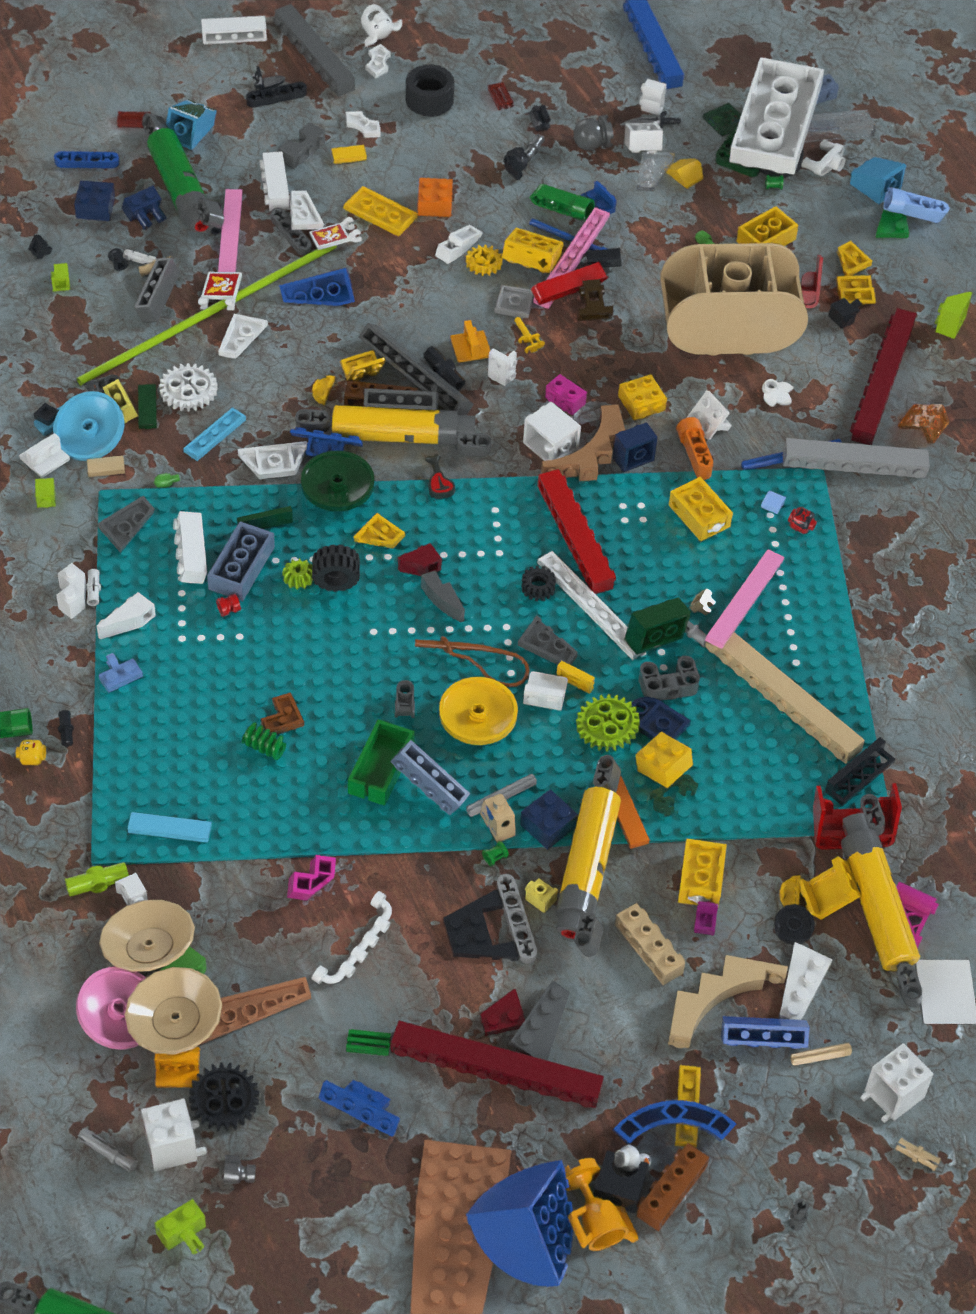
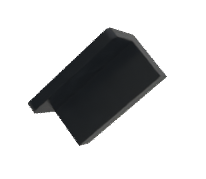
M620 248L586 251L587 266L600 262L602 268L622 266Z

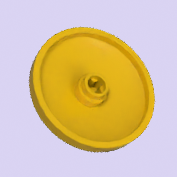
M470 677L455 682L444 692L439 705L440 721L444 729L453 738L466 744L487 745L495 743L506 737L512 731L517 721L518 706L512 692L502 683L486 677Z

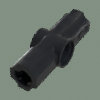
M431 346L427 348L423 357L432 366L433 371L457 391L461 390L465 385V380L457 372L454 362L450 358L446 359L436 347Z

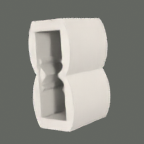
M647 79L646 83L642 84L640 91L643 93L639 101L641 111L660 116L665 103L666 84Z

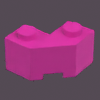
M316 855L310 861L309 874L294 872L289 877L287 898L308 900L329 884L335 876L336 858Z

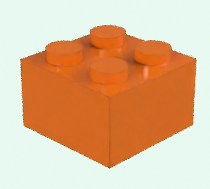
M419 178L418 216L451 217L453 179Z

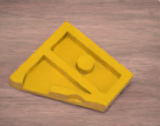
M376 513L353 538L358 543L393 549L405 537V532Z

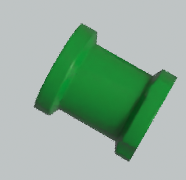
M766 175L765 189L779 188V190H783V175L779 177Z
M501 841L497 842L496 846L489 850L485 849L482 851L483 858L489 866H493L496 861L501 858L506 859L509 856L507 848Z

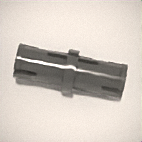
M540 134L535 135L532 142L527 144L525 153L528 156V162L531 161L534 154L539 152V147L545 141L544 137L540 136Z
M798 1199L790 1212L789 1226L792 1229L794 1225V1231L801 1230L803 1223L808 1217L807 1210L809 1204L807 1201L803 1204L804 1199Z

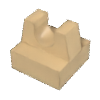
M706 588L696 594L689 608L694 613L697 611L704 615L710 613L711 609L707 606L711 607L715 604V601L711 598L712 592Z

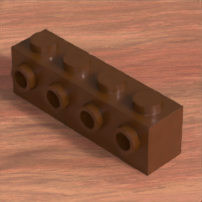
M347 380L344 406L364 407L365 388L418 391V388Z

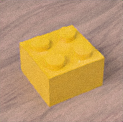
M660 732L635 755L637 771L666 788L672 785L693 765L691 748L663 732Z

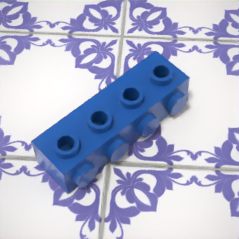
M722 1016L721 1038L723 1044L729 1046L748 1045L750 1047L769 1046L771 1048L790 1047L792 1049L808 1048L810 1027L807 1020Z

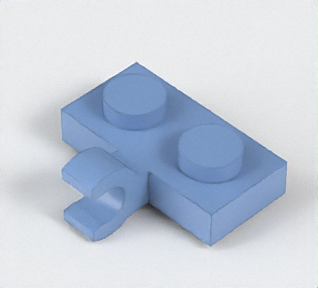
M113 653L106 656L108 660L106 663L110 670L99 674V680L108 693L143 677V672L134 659L119 665Z

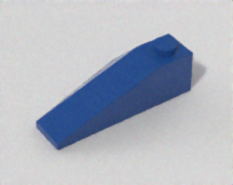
M347 268L279 285L283 302L340 306L355 302Z

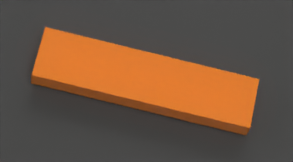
M620 776L616 794L621 799L617 820L630 849L649 844L650 840L622 776Z

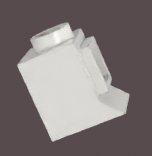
M136 873L115 882L116 893L122 895L127 906L148 900L147 891Z

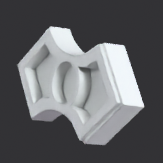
M381 44L368 50L371 61L366 64V70L375 78L387 73L388 66L385 62L391 57V52Z
M362 111L345 112L347 127L361 131L364 138L380 137L379 121L366 118Z

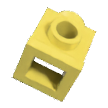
M539 878L535 882L530 881L525 888V900L543 913L557 901L558 889L552 888Z

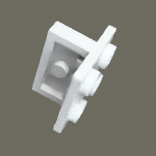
M706 391L687 416V418L695 417L700 421L704 437L707 440H710L717 430L728 431L732 426L726 420L729 415L728 410L710 391Z
M55 433L19 455L20 459L41 478L70 460V457L61 449L60 438Z

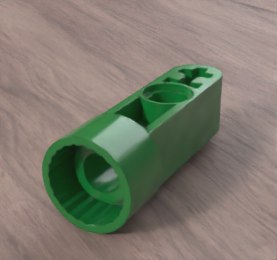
M540 184L530 196L531 202L539 207L583 222L587 220L595 207L593 199L545 184Z
M29 708L0 712V738L21 737L33 734L32 716Z

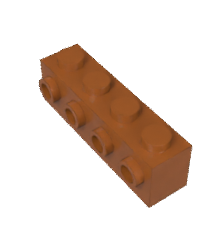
M689 1143L683 1149L679 1148L674 1155V1162L671 1165L667 1164L661 1173L663 1175L659 1181L655 1180L650 1186L648 1196H643L637 1204V1217L659 1232L705 1171L710 1157Z

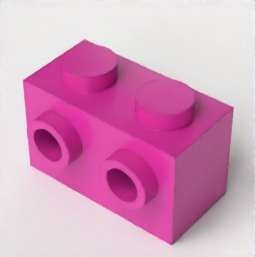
M561 374L546 385L545 398L571 415L575 414L586 404L587 392Z

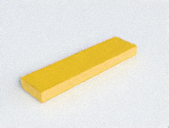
M679 1066L677 1100L699 1103L701 1067ZM676 1124L675 1146L685 1147L689 1143L696 1148L698 1128Z

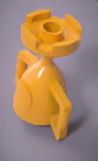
M586 1158L578 1160L580 1166L574 1167L571 1170L569 1165L566 1166L564 1169L569 1183V1188H566V1191L580 1189L586 1200L583 1207L572 1211L568 1215L569 1222L581 1247L585 1248L588 1245L591 1251H599L609 1248L623 1239L635 1243L639 1237L625 1208L616 1206L609 1200L594 1197L589 1188V1184L600 1173V1168L595 1159ZM579 1216H582V1226L578 1220Z

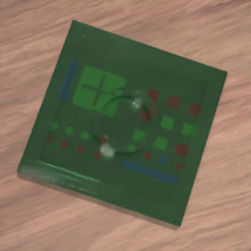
M728 102L704 113L703 119L723 137L737 130L742 114Z

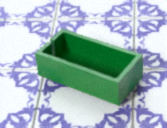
M378 719L348 778V794L363 799L367 796L369 801L385 806L401 774L390 761L410 740L414 742L415 731Z

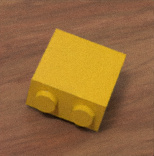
M651 374L619 384L618 397L633 420L645 418L666 410L667 398Z

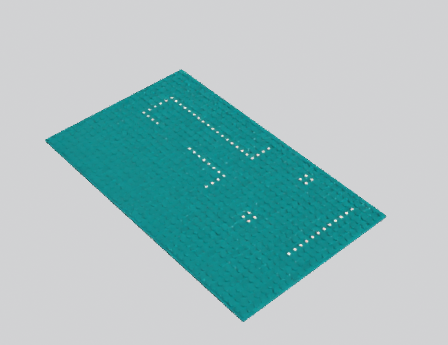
M781 468L712 471L711 477L704 481L733 512L731 527L703 541H700L669 506L670 492L698 478L694 471L598 474L597 480L579 481L578 476L566 477L568 488L572 489L574 499L579 503L582 515H585L587 518L589 529L593 530L596 542H599L601 545L603 556L607 557L609 567L616 575L613 589L596 595L627 627L633 612L679 597L691 611L689 621L694 625H698L699 629L707 635L765 552L769 549L783 556L782 564L734 632L865 740L862 751L877 740L824 469ZM538 476L450 479L455 484V493L453 496L443 499H435L430 496L428 489L429 480L374 481V490L365 503L357 508L339 512L324 510L310 503L302 492L301 484L110 489L99 491L98 523L142 496L155 509L153 515L121 553L98 528L97 570L100 572L99 583L101 590L99 591V604L96 605L91 863L93 866L116 865L123 862L126 865L300 858L315 857L316 855L348 856L489 850L496 846L497 841L480 813L470 817L466 807L529 774L535 776L537 780L536 785L506 799L515 815L516 835L502 841L507 849L540 848L544 846L520 825L521 811L551 789L579 815L585 790L596 787L593 779L597 762L604 755H611L620 767V776H622L649 837V843L685 842L686 838L709 841L814 836L813 804L816 786H821L823 799L831 800L833 809L860 808L861 798L866 794L875 795L877 798L888 797L884 775L881 773L844 806H841L825 792L827 781L847 764L837 759L829 749L823 747L812 735L807 734L805 729L799 724L794 723L787 714L780 711L770 700L764 698L762 693L756 688L751 687L744 678L738 676L732 668L725 665L714 653L709 652L706 647H702L692 637L689 638L687 633H684L683 639L646 651L632 660L557 583L555 584L553 596L550 595L549 599L545 597V601H541V598H538V601H535V598L530 600L529 595L526 597L521 588L523 573L525 574V570H529L532 566L534 569L536 566L542 569L537 563L538 559L551 551L587 585L537 486ZM768 491L786 497L785 503L778 514L761 508L762 501ZM291 506L293 523L264 529L274 533L275 548L243 601L239 600L241 611L236 613L230 612L227 616L222 617L218 610L216 599L221 597L227 598L228 596L209 590L207 575L236 529L237 517ZM803 507L815 514L817 523L813 531L809 530L806 534H802L790 527L788 518L794 508ZM179 511L201 513L207 566V574L203 584L181 582L180 574H177L179 559H176L178 546L174 542L176 530L173 529L174 519H177ZM376 513L405 532V537L393 549L358 543L354 541L353 537ZM431 543L442 558L441 570L436 573L442 584L450 582L465 609L464 622L451 618L433 604L421 587V576L400 572L398 570V557L404 553L416 550L420 546ZM324 546H348L359 555L360 579L355 586H352L351 589H346V591H327L326 589L319 588V585H316L313 580L311 585H306L305 589L299 587L297 590L295 587L289 588L288 584H285L282 571L286 563H291L292 559L298 561L300 558L302 562L307 560L309 564H312L314 553L318 549H323ZM542 581L532 582L535 586L545 585ZM707 588L712 592L711 598L715 601V604L711 607L707 606L711 609L707 615L699 611L694 613L689 608L696 594ZM137 592L154 604L156 616L143 627L104 639L98 638L97 625L99 622L107 618L116 608L123 605L129 597H133ZM539 616L543 624L550 626L554 634L559 638H563L578 652L572 666L595 677L594 689L590 694L567 683L562 711L523 704L525 685L528 684L529 680L528 676L523 684L517 687H507L514 695L518 706L517 721L512 731L503 739L492 744H466L453 738L444 729L439 716L440 701L444 692L455 682L465 678L485 676L470 661L447 654L441 648L415 647V639L440 641L441 636H444L450 642L480 644L507 650L525 659L529 666V675L533 671L557 675V664L518 646V640L534 618ZM452 649L454 653L471 657L483 667L489 676L497 681L516 683L525 676V665L516 657L486 651ZM113 653L119 665L134 659L143 672V677L108 693L99 680V674L110 670L106 663L108 661L106 656ZM682 656H689L695 661L700 677L697 693L693 696L661 700V702L691 721L690 726L678 737L677 741L691 748L693 765L672 785L666 788L637 771L635 755L651 741L650 738L641 732L635 733V739L630 738V744L624 742V748H621L619 745L616 746V751L612 747H609L608 751H606L605 747H602L599 751L598 745L591 748L590 742L585 744L584 738L580 739V734L577 732L576 719H578L577 713L581 712V706L586 707V701L593 703V697L600 700V695L605 699L610 694L613 699L618 695V700L625 697L626 703L633 702L640 697H644L639 684L641 664L653 662L656 664L660 675L676 673L678 659ZM403 680L410 681L414 685V718H411V716H398V718H395L397 684ZM291 692L304 720V726L277 734L276 739L282 735L284 737L283 742H286V749L283 755L278 760H274L272 757H268L266 753L262 754L259 750H254L252 747L242 744L243 735L253 722L257 723V729L262 725L261 718L277 714L272 698ZM637 707V708H636V711H638V712H643V711H645V710H644L643 708H641V707ZM378 719L415 731L414 743L470 793L463 804L451 815L441 810L438 804L428 798L418 786L411 783L410 779L402 772L385 806L369 801L367 796L363 799L348 794V778ZM880 755L876 758V763H881ZM873 768L863 769V774L874 773ZM860 779L850 780V785L861 784ZM838 790L836 792L842 798L848 795L847 790ZM867 804L865 807L872 808V804ZM131 812L211 822L212 826L208 843L128 833ZM616 820L611 845L628 844L620 824ZM575 829L552 847L571 846Z

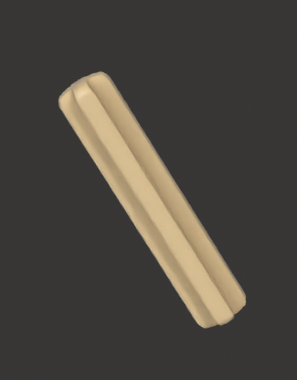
M849 1043L795 1052L791 1053L790 1061L795 1066L849 1056L852 1053V1048Z

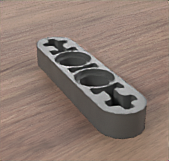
M273 209L271 211L272 223L299 255L305 256L311 252L310 240L301 230H292L291 217L284 209ZM284 225H290L291 227H290V228H284L283 226H284ZM298 235L299 238H292L291 236Z

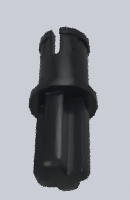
M62 710L58 713L60 724L58 732L61 735V745L68 748L73 745L72 732L74 727L71 724V712Z

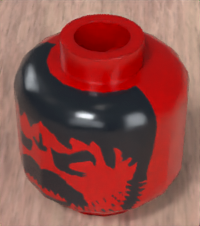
M803 507L794 508L788 518L790 527L802 534H806L809 530L813 531L817 523L815 514Z

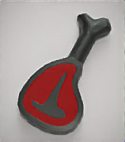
M439 454L425 458V461L432 465L434 472L429 479L428 489L430 496L435 499L448 498L455 493L454 482L446 478L440 470L439 460L441 456Z

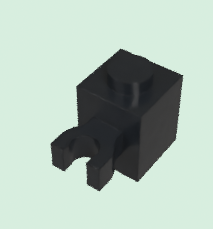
M842 298L830 305L828 316L841 329L850 326L855 322L856 314L860 312L858 307L862 303L858 299L849 303L845 298Z

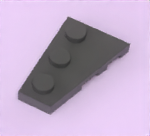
M142 496L99 522L98 528L121 553L153 515L155 508Z

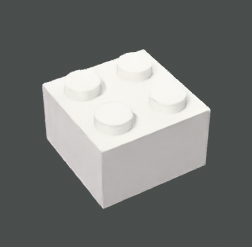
M625 123L624 143L631 152L640 153L641 150H647L649 153H656L657 150L662 151L663 130L658 124Z

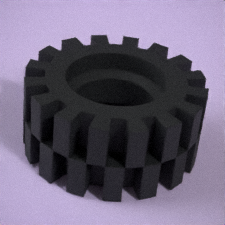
M533 566L530 567L522 575V592H524L526 597L529 595L530 600L535 598V601H538V598H541V601H545V597L549 599L550 595L553 596L555 591V574L551 573L549 568L545 570L544 566H542V569H539V566H536L535 569ZM542 581L545 585L535 586L532 582Z

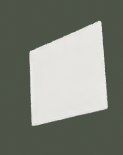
M919 960L916 963L918 979L922 987L921 1005L924 1023L976 1024V1003L969 960Z

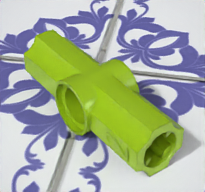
M124 862L105 868L93 866L84 874L65 879V884L70 897L89 891L101 893L110 885L115 884L116 881L129 876Z

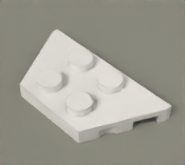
M307 441L238 449V456L259 479L296 475L307 450Z

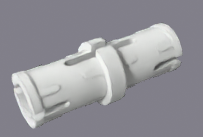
M90 569L88 571L86 591L88 596L87 604L90 606L99 604L101 585L99 583L100 572L97 569Z

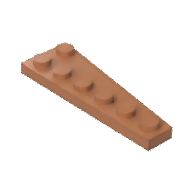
M306 977L221 998L222 1009L219 1023L210 1037L201 1044L311 999Z

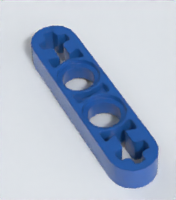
M59 151L54 154V162L60 168L112 169L119 166V155L115 152ZM77 158L82 159L81 161H75Z

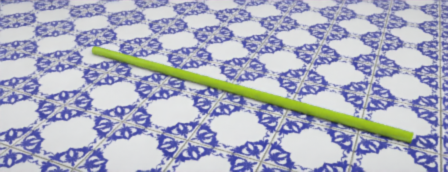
M337 245L321 250L316 249L237 292L235 303L337 248ZM225 300L213 304L77 377L78 384L81 386L225 309L227 307Z

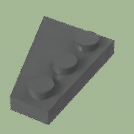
M536 616L518 640V646L557 665L561 660L572 665L577 658L578 652L563 638H559L554 634L553 629L541 622L542 619Z

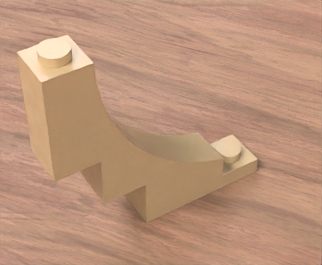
M726 955L722 976L707 973L701 974L698 994L677 991L668 1044L677 1048H689L696 1027L714 1006L731 996L753 990H762L764 980L774 984H784L788 966Z

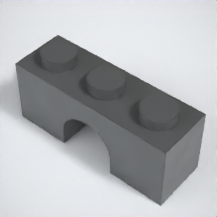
M311 122L306 124L299 130V143L287 140L278 148V152L283 153L284 164L293 169L301 165L305 159L313 155L318 148L324 145L325 130Z

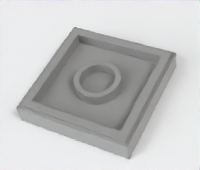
M501 285L495 313L528 319L534 299L531 289Z

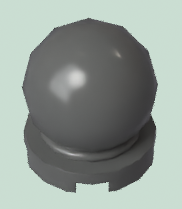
M600 115L598 121L593 118H585L576 124L573 138L579 148L585 151H593L598 149L601 144L603 148L613 146V143H610V139L614 138L611 122H607L608 115Z

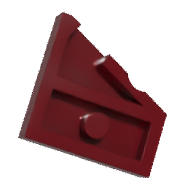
M516 989L511 990L480 1014L485 1036L517 1030L525 1021Z

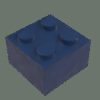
M80 180L74 203L76 219L110 221L115 201L114 183Z
M647 422L615 434L613 459L623 473L655 460L658 437Z
M550 789L521 811L520 825L548 850L575 829L578 814Z

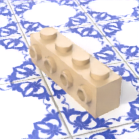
M636 903L616 915L615 926L662 985L669 983L684 973L685 960L683 956L676 953L670 940L664 938L657 924L652 923L645 909H641Z

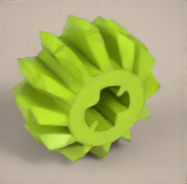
M300 558L298 561L292 559L291 563H286L282 571L285 584H288L289 588L295 587L297 590L299 587L305 589L306 585H311L313 580L312 564H309L307 560L302 562Z

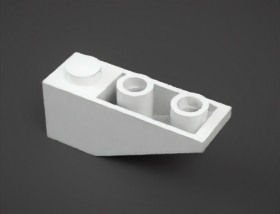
M137 592L133 597H129L123 605L116 608L107 618L99 622L97 625L98 638L104 639L143 627L156 616L154 604Z

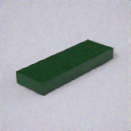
M156 384L138 385L139 429L157 428Z
M287 506L237 517V525L239 522L266 529L293 523L292 508Z

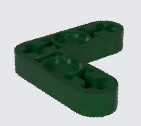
M736 130L730 132L717 150L715 162L720 166L749 177L758 176L760 168L744 167L741 164L737 165L730 162L731 149L726 147L732 146Z

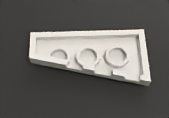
M794 943L779 1019H803L833 959L801 944Z

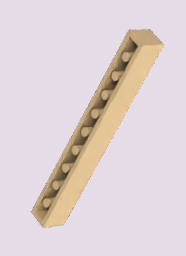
M735 632L722 649L706 641L705 647L709 652L714 653L725 665L732 668L738 676L744 678L751 687L756 688L762 693L764 698L770 700L780 711L787 714L794 723L799 724L805 729L807 734L812 735L823 747L829 749L837 759L847 764L862 751L865 740Z

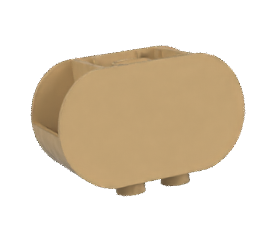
M774 243L690 245L673 253L662 267L660 281L667 333L672 343L685 352L712 356L719 354L751 355L754 353H772L792 345L802 336L807 327L808 314L803 301L798 260L795 254L785 246Z

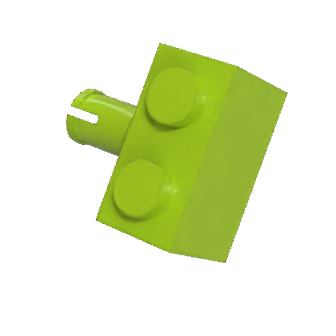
M193 1199L155 1222L156 1234L168 1251L183 1241L189 1247L192 1254L198 1253L196 1249L200 1252L204 1248V1244L197 1237L196 1233L206 1227L205 1215Z

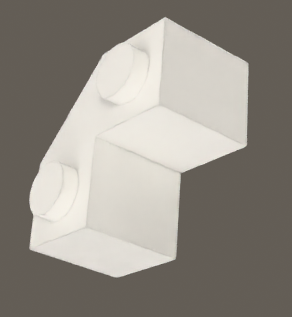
M73 563L58 573L59 586L62 591L57 594L58 608L71 619L86 608L85 573Z

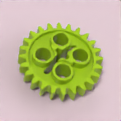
M608 694L607 698L604 699L600 695V700L593 697V703L586 701V707L581 706V712L577 713L578 719H576L577 732L580 734V739L584 738L585 744L590 742L591 748L598 745L599 751L602 747H605L606 751L609 750V747L616 751V746L619 745L621 748H624V742L630 744V738H636L635 733L639 732L640 726L639 713H636V707H632L631 701L625 702V697L618 700V695L613 699Z

